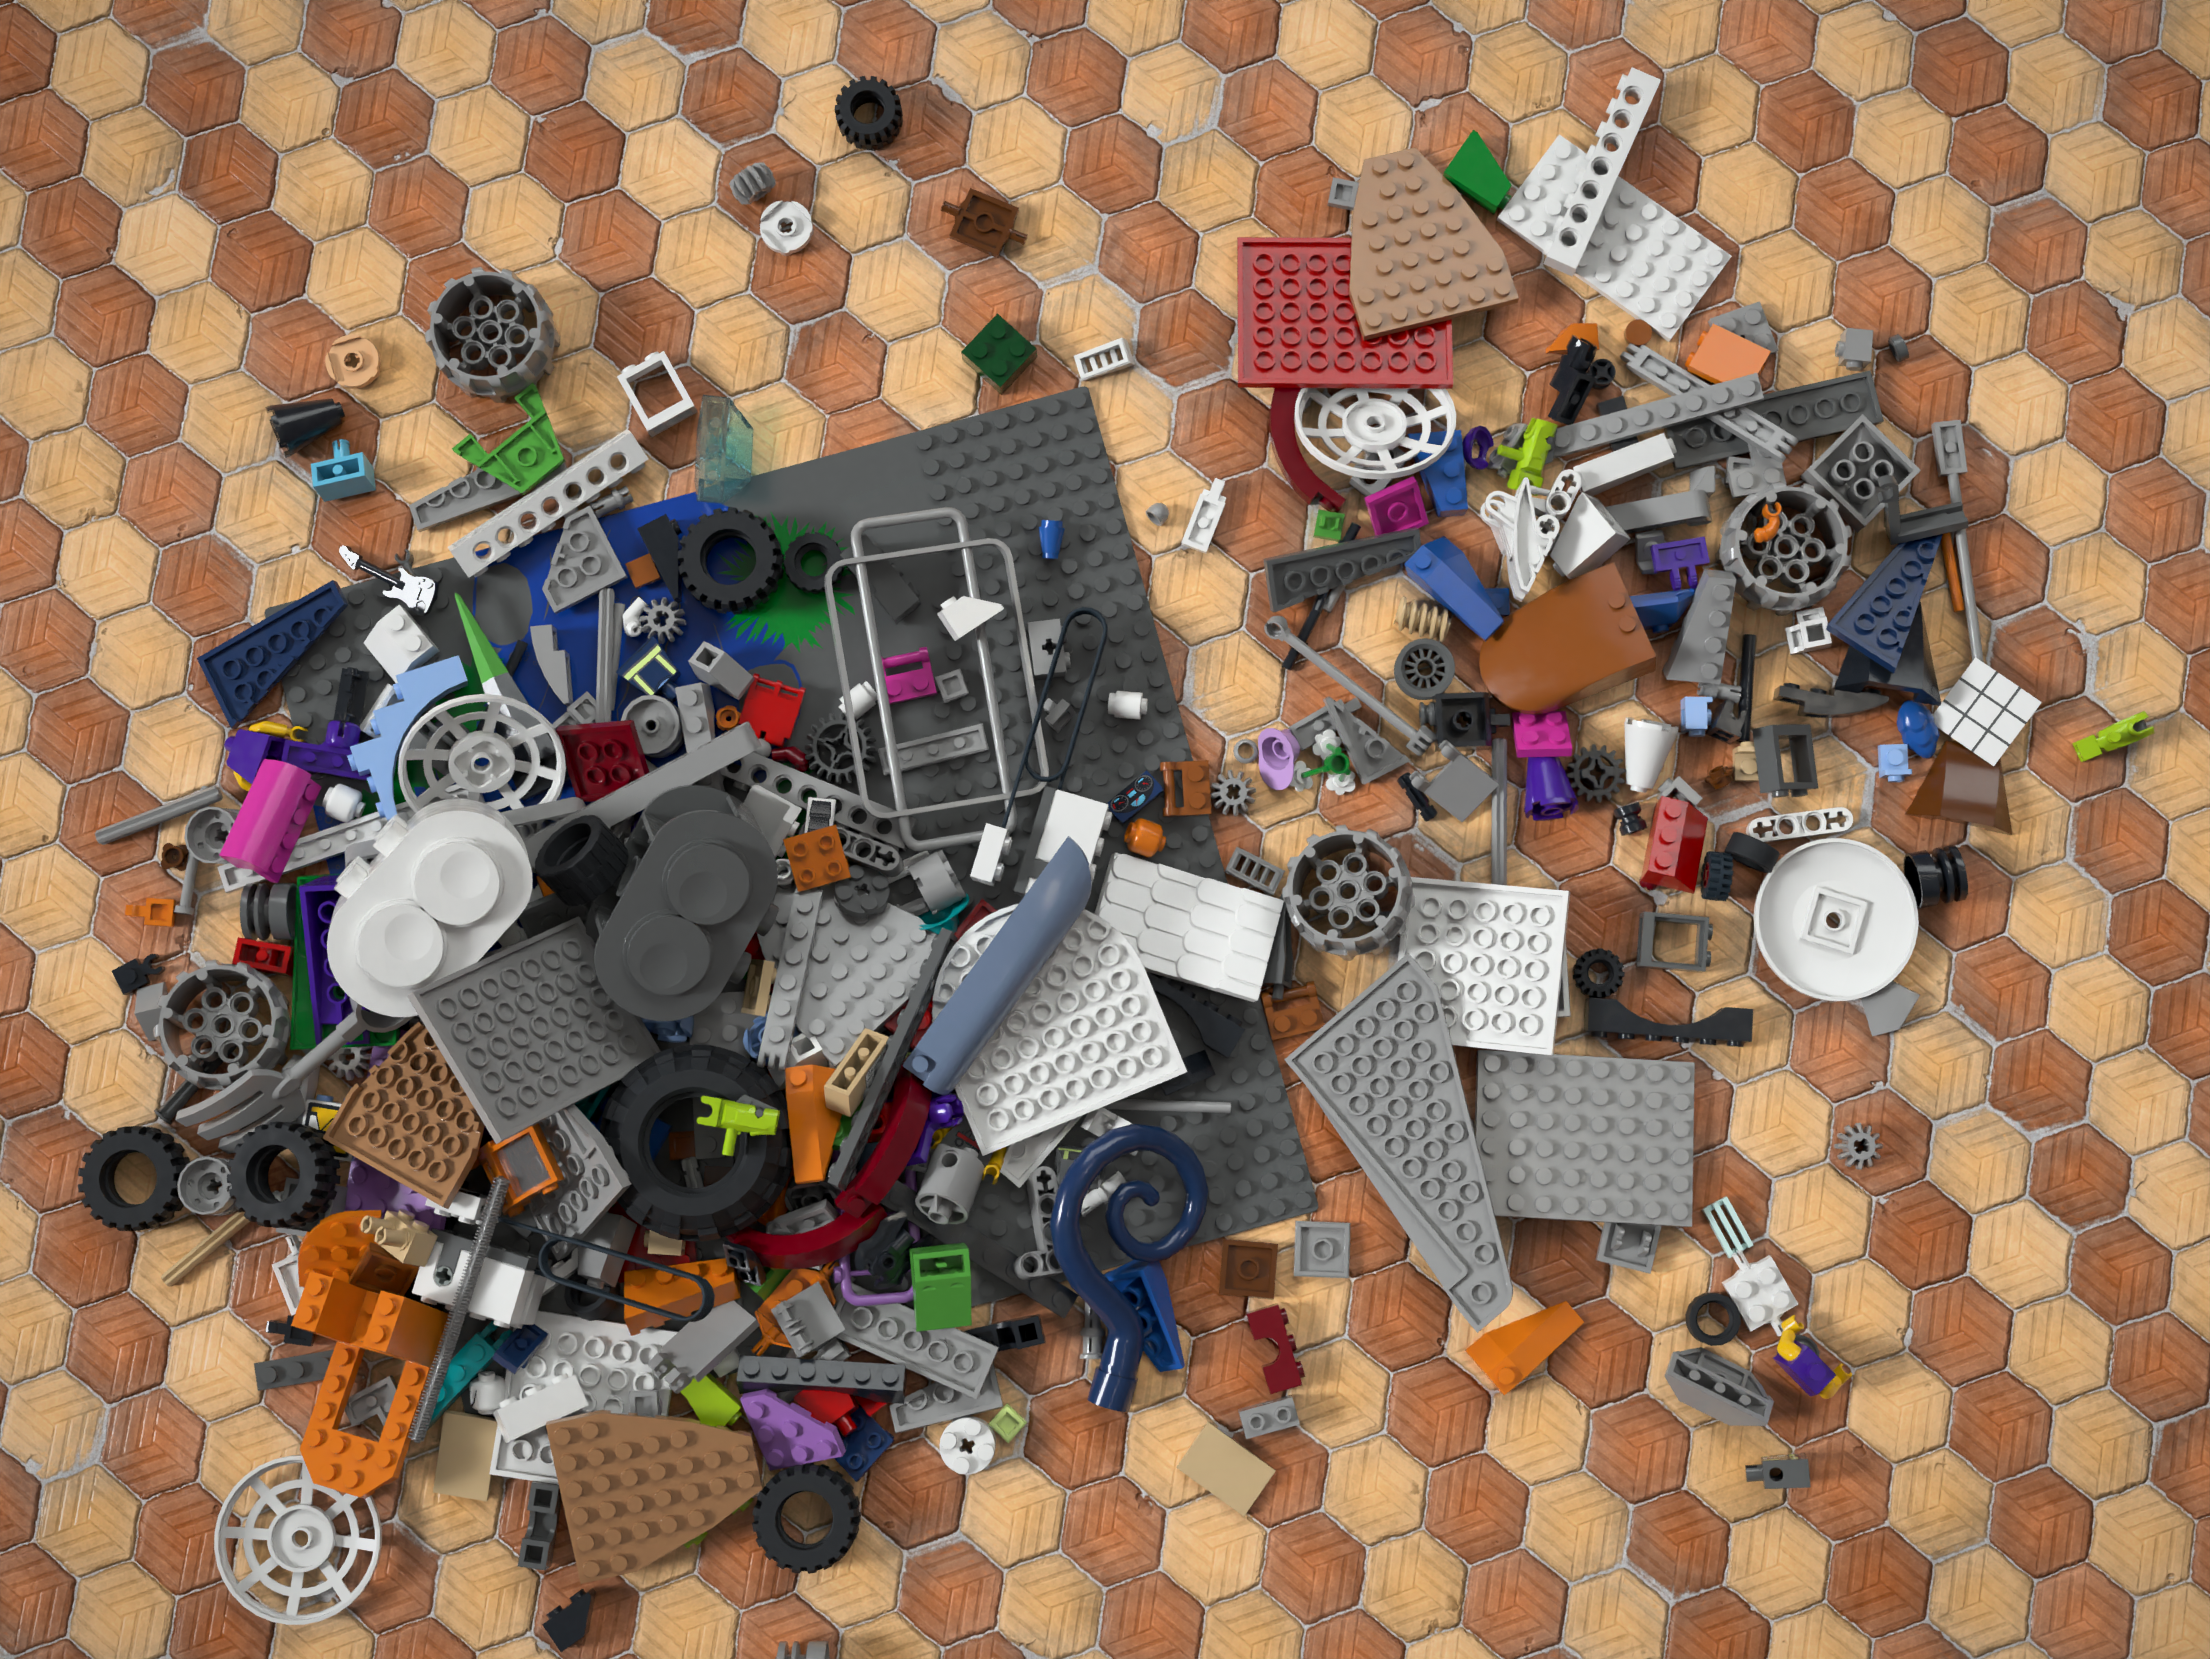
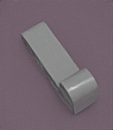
M1705 490L1687 491L1605 507L1626 534L1684 523L1688 526H1698L1712 522L1709 497Z
M805 823L803 824L799 832V835L804 834ZM837 826L840 839H847L846 844L843 846V851L848 862L860 865L861 867L872 868L887 877H896L902 872L904 863L896 849ZM863 848H871L869 856L859 857V852ZM893 858L895 862L894 864L889 863L888 866H886L882 859L886 861H891Z
M1041 1166L1035 1169L1026 1180L1037 1251L1025 1253L1015 1260L1013 1265L1014 1273L1022 1280L1051 1277L1063 1272L1061 1267L1055 1269L1051 1266L1050 1257L1054 1255L1053 1243L1045 1236L1046 1228H1050V1219L1058 1189L1057 1178L1051 1168ZM1040 1176L1041 1179H1045L1046 1183L1037 1182V1177ZM1040 1192H1042V1193L1048 1192V1193H1046V1194H1044V1195H1042V1196H1039V1193H1040ZM1042 1201L1050 1204V1214H1046L1041 1210L1040 1205ZM1025 1259L1033 1263L1034 1270L1032 1273L1025 1271L1023 1267Z

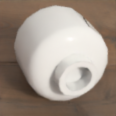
M337 784L334 788L329 787L322 806L325 807L326 815L348 823L355 817H361L366 804L361 802L362 793L343 784Z
M493 1371L480 1372L478 1377L469 1384L471 1407L478 1410L480 1414H493V1412L500 1409L499 1403L505 1400V1380L501 1376L495 1375Z

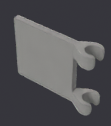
M1444 740L1439 745L1442 755L1451 761L1431 782L1418 771H1414L1409 778L1416 789L1424 792L1459 821L1463 822L1496 789L1499 783L1459 752L1448 740Z

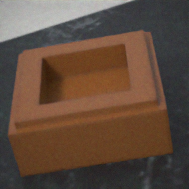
M650 553L625 563L636 589L661 579Z
M694 1131L669 1133L671 1161L696 1157Z

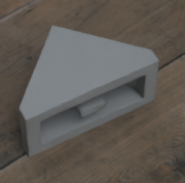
M165 982L137 989L134 1014L148 1041L157 1040L154 1037L153 1028L159 1024L161 1008L157 1005L160 996L168 995Z

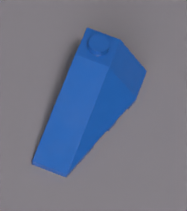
M1445 536L1422 545L1404 564L1407 575L1485 642L1504 624V620L1464 552Z
M1132 1260L1103 1274L1139 1312L1145 1332L1143 1351L1158 1371L1164 1372L1184 1368L1185 1363L1168 1283L1160 1262L1148 1263Z

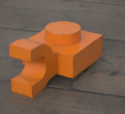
M146 898V906L126 904L125 915L129 917H145L144 925L174 927L176 900Z

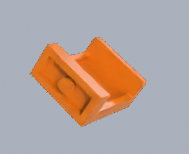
M1712 324L1708 332H1702L1697 342V345L1700 347L1696 353H1690L1684 366L1688 367L1687 372L1692 375L1696 374L1714 384L1757 373L1758 377H1760L1767 365L1771 351L1716 324Z

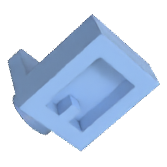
M1907 744L1878 746L1879 778H1888V782H1904L1905 777L1912 775V769H1908Z

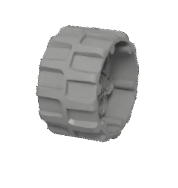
M476 267L471 269V274L458 280L450 278L444 283L446 289L438 300L429 304L427 311L431 316L430 329L424 334L425 341L432 350L439 369L466 395L471 398H475L478 395L488 396L495 403H504L508 397L521 393L530 384L534 383L535 385L545 373L547 375L552 373L555 367L551 360L554 347L560 346V335L555 328L551 309L534 285L523 282L513 271L508 269H502L501 273L486 272L482 267ZM509 295L516 298L514 301L503 300L496 307L488 297ZM489 306L487 314L483 316L478 315L481 307ZM469 307L471 315L469 317L460 316ZM524 308L529 313L536 311L537 328H532L528 331L522 325L525 318L522 312ZM509 310L516 311L512 319H504L506 312ZM467 326L472 327L469 335L461 336L463 328ZM491 331H499L497 338L487 340V336ZM517 335H525V339L522 343H513L514 338ZM457 339L463 344L461 355L464 360L462 363L456 358L451 359L449 343L455 342ZM474 351H481L479 359L475 361L470 360V356ZM516 353H528L527 356L516 366ZM508 355V359L504 364H496L499 356ZM489 364L498 373V375L475 376L469 374L472 369L480 371Z
M1780 481L1772 483L1762 491L1749 494L1723 523L1720 529L1722 535L1721 545L1715 553V560L1717 564L1722 565L1724 571H1731L1736 578L1735 592L1748 602L1746 604L1747 608L1753 611L1758 608L1775 610L1777 616H1786L1795 610L1805 607L1810 608L1836 588L1839 578L1850 567L1852 558L1847 555V541L1853 535L1852 529L1849 525H1844L1838 513L1839 504L1834 499L1828 501L1815 493L1813 485L1804 483L1800 487H1786ZM1776 502L1780 503L1781 506L1801 512L1791 520H1787V516L1781 511L1779 514V530L1772 540L1761 542L1762 551H1756L1751 546V541L1755 540L1754 532L1747 538V532L1741 530L1745 516L1752 512L1753 516L1759 517L1766 504L1768 505L1769 512L1773 514L1776 511L1772 509V506ZM1763 516L1759 521L1758 528H1763V526L1767 525L1768 519ZM1795 522L1804 525V534H1800L1795 530ZM1815 525L1820 530L1825 545L1821 540L1811 538L1810 534L1813 533ZM1779 543L1788 546V555H1784L1778 550ZM1805 547L1813 548L1816 552V558H1809L1805 553ZM1740 549H1742L1747 558L1757 561L1753 568V575L1743 562ZM1818 562L1821 567H1826L1824 576L1818 586L1814 582L1805 584L1804 581L1808 578L1810 572L1809 567ZM1763 564H1768L1772 567V576L1763 573ZM1789 568L1797 569L1800 573V579H1793L1789 575ZM1780 577L1782 584L1789 588H1795L1796 593L1778 592L1765 585Z
M1337 825L1336 832L1321 837L1315 834L1307 838L1308 846L1305 847L1298 857H1290L1287 864L1289 875L1287 884L1282 889V895L1287 905L1291 922L1303 938L1320 953L1325 951L1338 955L1346 961H1352L1356 955L1372 952L1376 956L1383 953V946L1396 935L1402 936L1404 934L1407 917L1411 908L1415 906L1410 872L1401 853L1397 848L1384 841L1378 832L1372 829L1361 832L1350 830L1346 825ZM1356 849L1355 852L1348 854L1344 858L1343 865L1339 866L1333 860L1321 861L1334 852ZM1370 852L1384 858L1392 866L1388 877H1384L1382 873L1377 871L1369 872L1366 858L1370 856ZM1355 861L1362 862V870L1357 873L1349 871L1351 863ZM1314 869L1322 885L1310 892L1309 899L1303 900L1301 893L1304 882L1310 871ZM1327 869H1335L1337 871L1335 878L1332 880L1323 879V873ZM1373 880H1380L1383 885L1380 890L1373 892L1368 889L1369 883ZM1394 886L1398 891L1397 900L1392 912L1386 918L1382 916L1377 900L1384 898L1388 893L1389 887ZM1348 887L1356 889V894L1351 899L1342 897V892ZM1320 895H1328L1330 898L1329 903L1321 907L1316 905V899ZM1364 907H1375V914L1369 918L1363 917L1361 912ZM1310 909H1314V911L1321 915L1329 914L1328 919L1333 929L1329 930L1327 935L1318 932L1305 921L1304 918L1310 916ZM1341 913L1349 915V920L1346 924L1337 925L1335 923L1337 915ZM1359 920L1365 926H1378L1365 935L1355 938H1342L1343 934L1350 932L1354 928L1355 921Z
M216 959L208 960L205 962L206 967L200 968L192 973L182 971L176 976L178 982L168 995L160 996L157 1003L161 1008L159 1024L153 1028L154 1037L161 1042L165 1054L163 1060L180 1076L197 1087L222 1091L250 1069L272 1070L277 1064L282 1066L287 1061L288 1057L285 1054V1049L289 1036H291V1020L288 1011L289 1001L269 978L249 964L239 962L237 965L224 964ZM222 982H247V986L251 990L248 993H235L230 998L227 993L221 990L223 987ZM207 989L201 998L203 1007L201 1009L192 1008L185 1013L192 1000ZM221 995L223 999L222 1004L212 1008V998ZM259 997L269 1002L272 1016L271 1025L264 1026L259 1020L254 1018L259 1011L257 1002ZM243 1000H249V1009L245 1012H238L239 1003ZM203 1016L204 1022L202 1026L193 1029V1019ZM224 1021H230V1030L226 1033H220V1024ZM252 1025H257V1035L253 1038H247V1029ZM180 1029H186L196 1036L191 1042L193 1054L190 1058L183 1055L179 1038ZM267 1038L266 1044L260 1053L251 1062L243 1066L249 1056L247 1046L262 1044ZM210 1041L212 1043L211 1051L207 1054H201V1045L204 1042ZM233 1046H238L240 1050L239 1055L234 1059H229L227 1056L228 1050ZM219 1056L224 1062L229 1064L227 1068L228 1073L205 1074L203 1073L204 1068L200 1065L202 1060L211 1062Z

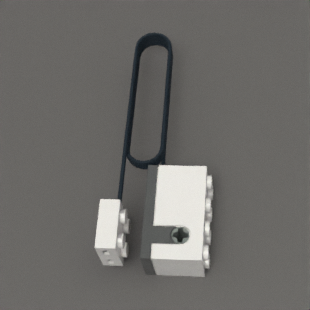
M1081 607L1074 609L1068 614L1063 623L1002 826L998 827L986 823L970 875L973 881L994 887L995 881L1000 882L1005 868L1004 864L1001 863L1003 854L1009 855L1013 841L1011 840L1012 837H1009L1008 830L1005 828L1025 766L1032 778L1040 782H1051L1059 778L1060 781L1057 791L1048 786L1044 788L1014 888L1015 895L1021 897L1026 895L1068 836L1085 853L1093 882L1097 869L1093 861L1095 856L1100 857L1105 842L1104 838H1101L1103 830L1108 831L1112 812H1108V804L1061 791L1107 640L1108 626L1106 620L1099 611L1093 608ZM1083 614L1092 615L1101 622L1103 635L1065 762L1061 770L1055 775L1049 777L1040 776L1034 773L1029 766V753L1070 622L1075 617Z
M460 1188L449 1209L438 1205L428 1198L425 1205L435 1208V1214L459 1218L458 1221L475 1225V1223L482 1224L480 1220H484L481 1217H485L482 1214H486L483 1210H487L484 1207H488L485 1204H489L486 1200L490 1201V1199H487L490 1196ZM501 1206L497 1223L499 1221L553 1238L543 1244L539 1256L492 1241L489 1242L483 1265H481L482 1268L466 1312H469V1316L475 1319L494 1320L493 1324L504 1328H510L511 1326L522 1329L523 1324L533 1325L547 1278L562 1285L685 1322H696L704 1319L714 1306L715 1295L713 1287L701 1276L500 1217L503 1206ZM431 1228V1232L438 1237L426 1266L419 1267L412 1293L422 1296L421 1301L434 1305L440 1303L444 1304L447 1310L454 1309L451 1305H455L452 1302H456L453 1300L457 1299L454 1296H458L456 1292H460L457 1291V1289H461L458 1287L461 1286L459 1282H463L460 1279H464L461 1276H465L462 1273H466L463 1269H467L464 1266H468L465 1263H469L466 1260H470L468 1256L472 1255H469V1253H473L470 1250H474L471 1246H475L472 1243H476L473 1240L477 1239L474 1238L476 1236L457 1230ZM566 1241L691 1279L701 1288L703 1295L702 1304L694 1315L686 1317L555 1276L551 1272L552 1260L548 1259V1254L556 1243Z

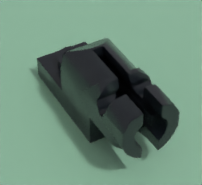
M1575 335L1571 336L1566 346L1568 354H1562L1560 364L1549 384L1560 393L1548 417L1567 425L1575 422L1597 379L1587 372L1595 357L1597 346L1586 339H1579Z

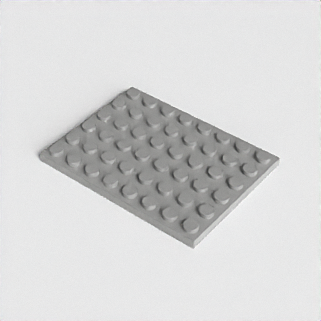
M579 916L419 988L407 996L496 1144L622 1080L635 1066H638L654 1054L661 1052L642 1019L615 1003L601 986L594 965L596 944L586 934V928Z
M1478 1050L1476 1059L1474 1133L1495 1216L1692 1227L1695 1063L1559 1054L1549 1056L1521 1052Z

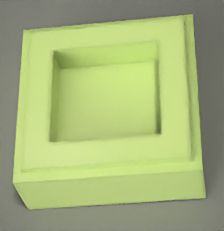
M1007 1403L988 1425L1009 1443L1025 1426L1027 1421Z

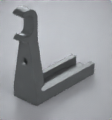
M1885 475L1877 479L1881 488L1890 487L1889 490L1881 491L1877 495L1880 502L1885 503L1884 527L1891 545L1968 528V519L1962 511L1961 501L1900 515L1899 487L1895 477Z

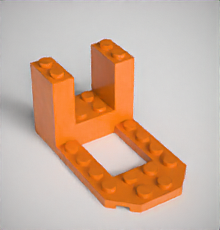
M310 1271L291 1326L337 1341L300 1446L301 1454L314 1484L366 1499L374 1494L376 1489L384 1484H390L399 1478L411 1442V1438L408 1437L411 1436L409 1432H412L410 1429H414L411 1427L415 1426L412 1423H416L413 1419H417L414 1418V1416H418L415 1413H419L416 1410H420L418 1406H421L419 1403H423L420 1402V1400H423L421 1397H424L422 1393H425L423 1390H427L424 1388L428 1387L425 1384H429L426 1380H430L427 1379V1377H431L428 1374H432L429 1371H433L431 1367H434L432 1364H436L433 1361H436L434 1358H437L435 1354H439L436 1351H440L437 1349L441 1348L438 1344L442 1345L439 1341H443L440 1338H444L441 1335H445L442 1332H446L444 1328H448L445 1325H449L446 1322H449L447 1318H451L448 1317L450 1314L403 1296L385 1291H380V1294L334 1277ZM365 1350L406 1361L379 1442L338 1431Z

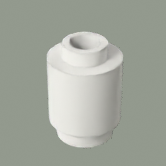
M867 681L862 685L860 683L850 690L854 718L857 720L876 705L875 701L878 700L877 693ZM842 696L839 699L842 702L839 708L846 716L844 699Z
M1117 691L1116 693L1109 694L1108 714H1113L1116 718L1139 720L1142 714H1147L1148 699L1143 698V693Z

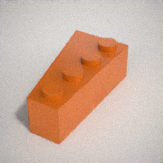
M726 1258L669 1266L706 1279L713 1287L715 1295L713 1307L740 1298V1280H738L736 1268L728 1266ZM654 1268L624 1272L625 1298L686 1317L691 1316V1313L698 1310L702 1304L703 1295L701 1288L691 1279ZM624 1304V1320L631 1336L641 1333L640 1330L650 1326L656 1328L665 1325L664 1321L671 1319Z

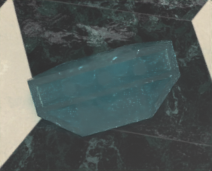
M702 396L697 426L694 478L697 502L724 504L751 482L753 428L729 397Z

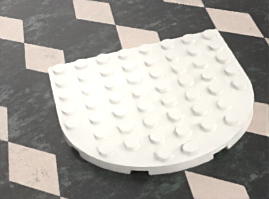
M1018 904L1002 908L974 924L955 943L947 955L936 980L933 994V1022ZM1084 909L958 1082L955 1091L959 1100L962 1101L965 1115L982 1156L1177 1077L1186 1073L1187 1069L1138 954L1128 940L1114 926L1100 916Z

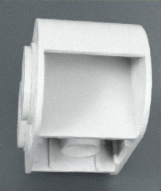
M469 799L438 801L419 810L407 823L397 814L394 815L374 838L376 842L373 844V847L380 852L374 860L368 864L361 857L357 856L336 879L337 885L334 889L341 896L334 908L328 932V961L340 987L348 996L363 1007L391 1017L418 1015L407 997L410 993L477 963L526 908L532 892L533 879L523 839L514 825L503 814L482 802Z

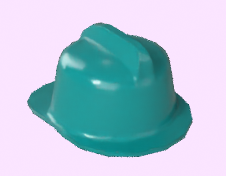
M965 893L966 897L962 898V900L934 915L929 909L927 913L917 916L925 923L919 925L922 927L919 929L939 934L941 929L945 928L955 933L959 924L958 914L969 903L970 897L968 894Z

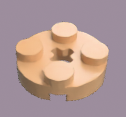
M350 334L338 338L332 344L333 347L330 349V352H327L325 359L327 371L343 388H363L376 380L380 375L381 357L379 351L374 344L359 335ZM351 356L360 359V363L355 368L347 366V362L351 361Z

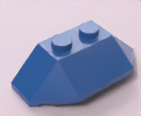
M1696 588L1629 597L1644 630H1653V633H1663L1669 631V627H1672L1690 605Z

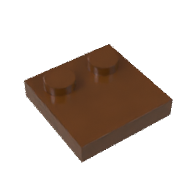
M1223 1239L1219 1295L1273 1300L1278 1244Z

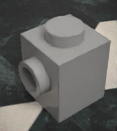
M1846 328L1842 332L1840 341H1837L1835 347V357H1839L1838 366H1846V369L1850 371H1860L1871 362L1873 330Z

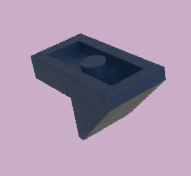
M523 1324L522 1329L516 1328L497 1349L492 1359L515 1375L520 1368H525L548 1336V1333L535 1324Z

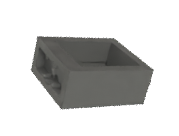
M1810 724L1769 725L1752 729L1760 794L1772 793V798L1789 796V793H1791V797H1802L1808 795V790L1818 789ZM1789 739L1794 782L1784 783L1779 740Z
M1645 911L1640 913L1636 967L1695 973L1705 972L1706 967H1710L1711 951H1707L1708 940L1712 939L1713 925L1709 924V917ZM1654 922L1697 925L1694 964L1652 961Z

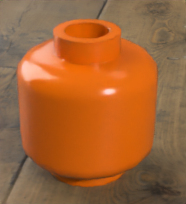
M1139 818L1135 822L1129 823L1124 835V842L1127 843V848L1131 852L1150 858L1157 851L1161 852L1163 850L1166 837L1163 836L1162 826Z

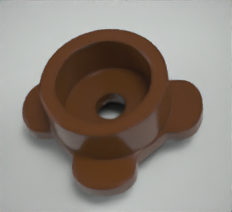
M1717 766L1709 772V776L1704 780L1706 783L1710 782L1714 789H1720L1732 782L1733 777L1731 774L1734 771L1732 768L1728 769L1727 766Z
M171 843L165 844L162 852V868L166 870L170 868H177L179 871L186 870V858L189 854L187 846H174ZM174 855H177L176 860L173 859Z

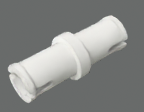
M1119 1171L1103 1182L1098 1189H1093L1086 1194L1081 1210L1083 1217L1102 1203L1107 1204L1109 1197L1122 1183L1126 1182Z

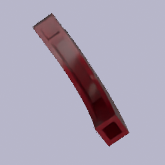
M1274 388L1270 407L1269 429L1272 449L1282 474L1295 492L1309 505L1317 497L1320 499L1319 504L1324 509L1330 512L1334 510L1338 513L1344 506L1346 499L1325 484L1310 469L1300 452L1294 429L1295 403L1302 388Z
M909 1055L904 1059L902 1065L904 1064V1062L906 1061V1059L909 1057ZM902 1065L894 1081L893 1103L884 1132L863 1168L848 1184L845 1192L842 1191L835 1199L837 1207L857 1219L872 1202L878 1205L895 1184L910 1160L927 1120L932 1090L923 1086L924 1081Z
M872 1202L858 1219L844 1212L828 1224L804 1233L772 1235L756 1231L747 1226L725 1237L732 1243L752 1249L765 1267L804 1269L833 1262L858 1249L859 1243L873 1236L878 1229L880 1221L885 1219L887 1214L881 1205H876Z

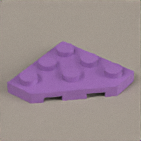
M770 1389L744 1393L740 1398L770 1471L842 1457L846 1452L836 1426L827 1421L825 1424L811 1417V1412L793 1402L790 1405L776 1397L777 1393Z

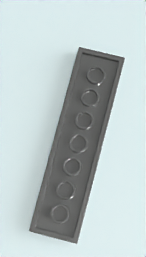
M1871 370L1763 394L1764 401L1745 406L1796 437L1798 442L1845 432L1862 414L1873 425L1884 422ZM1706 417L1664 428L1666 439L1672 438L1677 453L1673 454L1674 462L1672 463L1674 471L1727 459L1729 456L1737 457L1750 454L1747 442Z

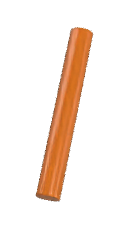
M1948 532L1943 534L1941 546L1954 612H1961L1965 609L1951 534Z

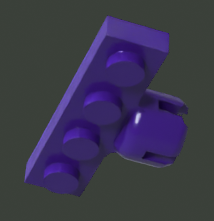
M330 721L327 726L325 741L319 745L285 739L281 759L283 762L309 772L367 781V777L372 776L371 773L360 776L358 770L352 771L347 756L352 754L350 747L359 743L361 732L359 726L354 723L346 722L344 728V723H341V721Z
M932 1091L925 1126L906 1166L926 1163L934 1132L938 1129L956 1127L963 1121L964 1107L962 1101L956 1098L955 1094L941 1095Z

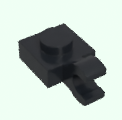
M288 1315L287 1323L275 1320L267 1321L265 1332L285 1335L284 1343L313 1346L314 1333L291 1326L295 1315Z

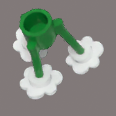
M1327 729L1323 734L1315 736L1316 743L1312 746L1313 753L1318 756L1321 755V758L1324 760V766L1311 770L1306 768V764L1303 761H1297L1294 764V776L1289 786H1295V790L1298 792L1311 788L1313 785L1311 776L1328 772L1327 789L1335 791L1337 795H1343L1345 791L1352 792L1355 789V782L1353 781L1355 773L1348 769L1350 765L1349 758L1344 753H1341V748L1339 747L1342 740L1336 736L1333 730Z

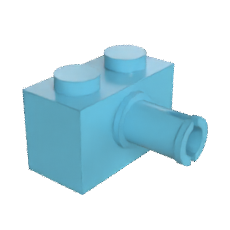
M339 439L340 447L337 440L332 443L334 459L311 464L313 488L324 502L376 490L374 467L363 452L350 455V443L347 440Z

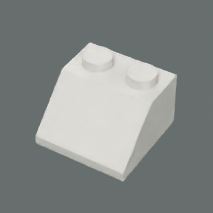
M398 605L380 619L364 641L365 646L395 683H398L396 675L419 668L440 651L409 612L401 605Z

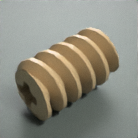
M1403 596L1400 600L1393 625L1398 622L1399 631H1402L1408 625L1409 634H1412L1418 628L1419 637H1423L1427 631H1429L1430 639H1434L1439 634L1440 643L1443 644L1449 631L1452 616L1448 618L1447 609H1443L1440 615H1438L1437 606H1433L1428 612L1427 603H1423L1417 609L1416 600H1412L1409 606H1407V599Z

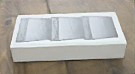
M808 797L804 833L834 825L836 800Z

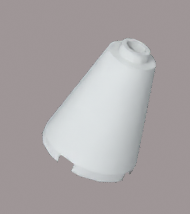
M1626 717L1624 722L1626 784L1631 785L1630 790L1646 793L1647 788L1653 789L1678 734L1679 727H1671L1670 724L1646 719L1637 721L1632 717Z

